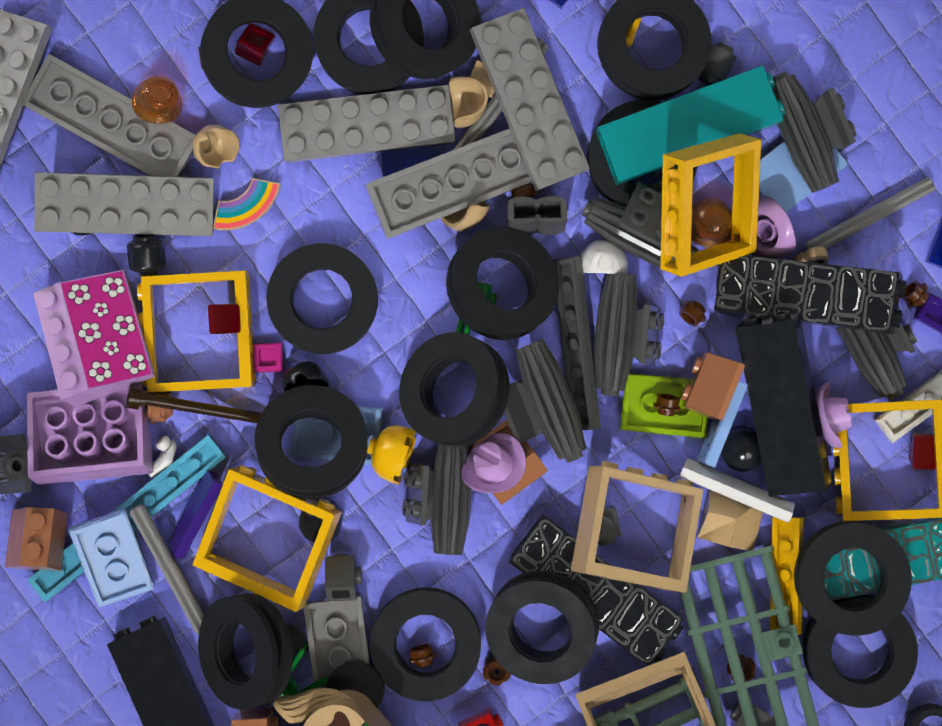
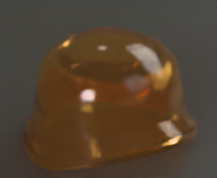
M155 75L142 81L136 87L132 95V108L135 114L144 121L154 124H165L179 117L182 111V99L176 84L170 78Z
M714 198L704 199L695 203L692 206L691 240L705 248L729 241L732 231V211L721 200Z

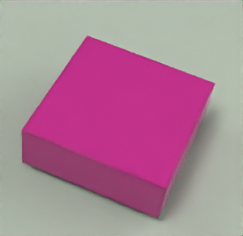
M283 343L253 344V367L255 373L284 372Z

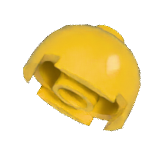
M399 425L388 426L381 431L377 438H371L367 453L372 455L371 466L380 478L398 485L402 482L404 477L401 475L402 469L408 467L416 442L414 436L417 432L412 428Z

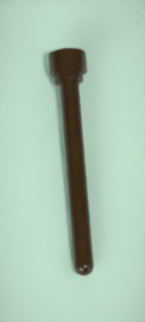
M135 385L129 386L126 400V408L138 410L139 407L145 408V405L251 423H257L261 412L148 394L147 390H142L141 386Z

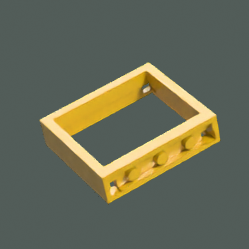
M738 133L663 154L660 269L683 277L756 252L761 139ZM734 156L731 241L691 253L693 167Z
M244 270L141 276V283L137 285L138 300L142 301L143 312H139V320L142 330L144 329V337L155 377L142 381L143 387H147L148 393L256 387L253 367L249 272ZM234 281L235 303L239 305L241 331L237 333L240 378L158 383L153 286Z
M942 399L848 404L849 411L847 413L932 409L938 508L852 511L846 429L838 433V438L843 448L833 447L834 457H840V468H834L835 486L841 485L842 497H836L837 514H843V521L942 518Z
M240 465L230 468L192 565L298 612L306 606L342 511L334 508L335 505L329 503V500L320 498L318 501L286 494L276 488L267 478L256 474L257 470L253 467L248 468ZM238 483L323 519L296 590L211 553Z

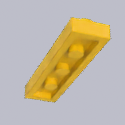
M772 517V546L774 549L772 556L786 606H790L791 611L788 614L791 624H795L797 634L799 635L802 634V604L795 589L794 569L798 554L803 547L804 518L791 517L789 522H785ZM771 596L770 610H771V609H775L774 603H773V600H772V596ZM777 615L770 616V630L780 628Z

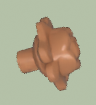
M170 392L155 393V395L171 397ZM146 405L145 417L152 424L156 422L164 423L167 418L173 415L174 410Z

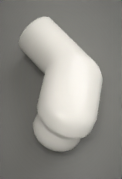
M164 435L157 441L156 448L161 450L159 458L152 463L153 473L149 474L152 478H155L173 463L177 445L174 439L170 440L168 436Z

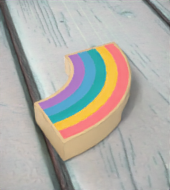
M252 178L248 189L241 196L230 201H218L213 229L220 231L237 230L257 221L273 206L280 192L281 184Z

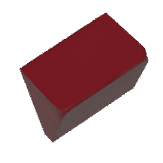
M249 23L237 40L235 54L260 66L276 35L253 23Z
M212 304L208 306L210 334H233L241 331L238 304Z
M913 433L908 455L913 469L935 470L933 434Z

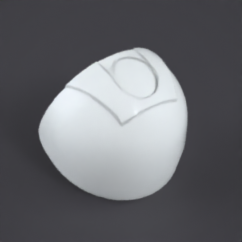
M607 240L592 242L581 254L583 273L628 274V261L624 251Z

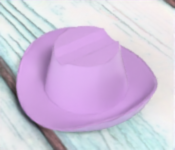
M761 196L758 202L756 252L751 254L757 257L784 259L791 255L796 247L792 223L784 209L773 198Z
M827 382L819 388L816 395L823 436L829 445L843 448L836 434L852 427L851 416L847 413L849 411L847 398L829 397L830 382Z
M507 433L491 434L470 451L465 465L463 464L461 477L466 485L478 492L499 493L513 488L524 475L526 469L524 450L519 441Z

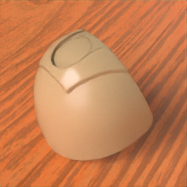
M470 77L451 78L449 80V91L454 127L464 128L471 126L481 118L486 110L488 102L487 90L476 79Z
M484 201L473 204L466 209L441 218V221L455 231H468L481 222L487 214L490 205Z

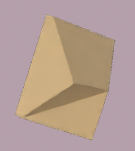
M708 489L697 538L731 548L752 551L755 547L763 512Z

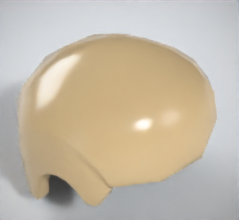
M211 124L201 129L194 137L192 143L194 157L203 166L218 169L224 162H233L240 149L239 138L234 131L218 124Z

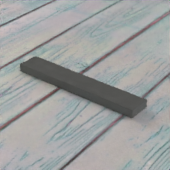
M573 256L553 260L559 278V295L557 300L567 385L579 412L582 430L601 429L582 257Z

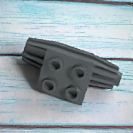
M783 72L772 77L774 81L773 93L776 99L781 100L785 115L782 116L784 121L777 126L792 162L811 192L815 193L840 182L832 148H836L840 153L856 142L854 138L856 137L855 127L851 120L847 121L843 112L845 109L843 98L839 93L836 94L832 87L824 92L813 104L794 74L788 75L787 72Z
M638 182L627 207L599 197L594 202L588 200L581 214L586 217L584 223L611 244L654 266L660 267L661 193ZM691 244V253L700 251Z
M620 273L606 275L598 305L593 353L596 388L602 389L601 395L618 396L619 391H625L633 358L639 360L641 364L655 365L656 359H660L662 346L661 342H658V332L663 330L664 313H660V307L644 304V308L638 310L635 275Z
M901 324L900 328H895L894 334L837 328L859 371L880 398L887 396L888 400H892L904 393L902 388L907 383L896 351H909L912 353L916 351L913 344L918 342L909 324L905 326Z
M543 339L517 349L516 354L522 379L510 384L509 398L504 411L514 438L519 443H522L543 433L559 459L565 458L566 462L569 463L583 457L581 451L587 448L579 412L557 361Z
M26 434L0 436V494L32 492L31 479L28 478Z
M438 443L433 470H430L429 466L409 464V470H406L404 474V486L408 490L407 499L403 501V516L406 517V522L418 525H426V521L430 519L433 551L436 554L463 555L470 522L472 488L463 481L461 470L470 453L469 444L464 446H447Z

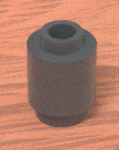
M720 42L717 46L711 45L709 59L698 79L708 85L725 80L737 58L732 54L734 49Z

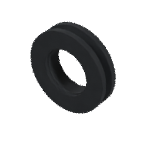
M229 0L215 11L205 27L200 45V58L207 79L220 95L240 106L265 108L283 102L303 84L312 65L313 43L305 21L286 2L282 0ZM252 22L266 24L274 29L283 40L286 50L285 63L280 72L272 78L261 81L248 79L239 74L231 65L227 53L228 39L232 32L241 25Z
M326 0L316 17L313 39L319 61L328 76L341 87L359 94L388 92L403 84L410 76L399 72L387 61L374 66L358 65L348 59L341 49V29L347 19L357 12L370 10L373 0ZM406 0L402 10L403 25L409 37L419 46L424 47V34L420 15L412 1Z
M406 0L372 1L370 29L375 45L383 58L393 68L407 76L417 79H434L444 76L462 66L476 49L469 31L472 27L481 24L476 0H434L442 7L447 17L449 32L447 41L440 49L430 50L419 46L413 41L403 25L402 10Z
M617 0L608 11L600 26L597 39L598 56L604 72L620 90L639 99H667L688 88L705 68L711 51L710 27L703 11L694 0ZM645 16H657L669 21L675 27L682 41V53L672 67L663 70H649L639 65L630 56L626 46V32L636 19Z
M643 99L623 103L608 112L599 122L596 129L599 126L661 104L662 102ZM594 131L587 153L591 179L597 190L608 201L627 207L637 184L627 181L615 185L597 134ZM698 166L693 167V178L696 174ZM662 179L656 183L646 185L662 194Z
M492 227L474 234L454 254L447 270L446 288L449 301L455 313L470 329L487 338L512 340L527 335L549 317L558 299L559 278L550 254L535 238L514 228ZM489 258H502L512 262L521 270L528 288L527 299L523 306L517 309L505 310L493 305L484 297L479 288L477 278L479 265L482 261Z
M316 243L300 247L281 260L270 277L266 301L268 314L275 329L287 342L307 352L331 354L353 346L368 332L376 316L378 292L371 272L354 253L337 245ZM317 270H331L340 274L348 282L352 293L351 308L347 316L338 325L326 329L314 328L305 324L297 315L294 307V291L299 281L308 273Z
M459 332L437 335L424 342L412 354L404 368L399 388V399L403 415L414 431L429 440L447 446H464L474 443L486 436L500 421L509 398V375L501 356L485 342ZM467 362L476 375V390L473 400L458 415L449 418L442 417L437 413L433 404L432 391L435 381L442 370L452 363Z
M306 385L287 390L274 398L266 406L258 419L255 429V449L259 465L266 478L276 488L291 496L304 499H318L336 494L355 480L365 463L368 446L364 418L358 407L347 396L332 388ZM306 417H320L332 422L339 430L342 438L341 448L335 458L325 465L314 468L301 467L291 462L283 453L281 446L283 435L291 424Z
M842 521L821 528L805 542L796 560L794 584L802 606L813 619L834 632L850 636H862L884 629L900 615L910 595L912 575L904 550L891 535L866 523ZM858 548L870 553L878 563L881 573L879 590L872 600L862 606L852 608L839 606L831 600L825 590L823 580L825 568L831 558L840 551Z
M531 571L512 578L499 590L487 614L485 633L491 653L498 663L510 674L530 683L554 684L572 678L587 665L597 642L599 618L592 599L575 581L555 572ZM542 603L552 606L564 614L569 622L571 638L564 647L556 651H540L531 648L520 639L515 631V614L520 608L528 604Z
M431 587L411 589L393 598L377 617L370 640L372 662L382 677L383 682L397 694L416 701H435L446 698L460 690L475 672L481 651L480 630L472 611L457 596L445 590ZM418 615H433L442 619L451 627L456 639V649L452 659L443 668L434 672H418L409 668L401 660L396 649V637L400 628L409 619Z
M255 593L224 597L215 601L208 608L199 630L198 651L203 674L213 693L227 706L239 710L268 704L276 700L288 685L293 664L291 638L280 612L269 600ZM239 624L247 629L256 649V666L251 678L244 674L238 665L234 653V636Z
M859 595L833 601L839 606L852 608L864 605L872 600L873 596ZM900 613L890 625L881 630L887 640L888 649L884 665L876 674L868 678L852 679L838 672L832 661L831 647L834 637L838 633L811 618L805 629L802 642L804 664L813 682L833 700L855 708L876 707L897 697L911 681L918 660V646L914 631L905 616Z

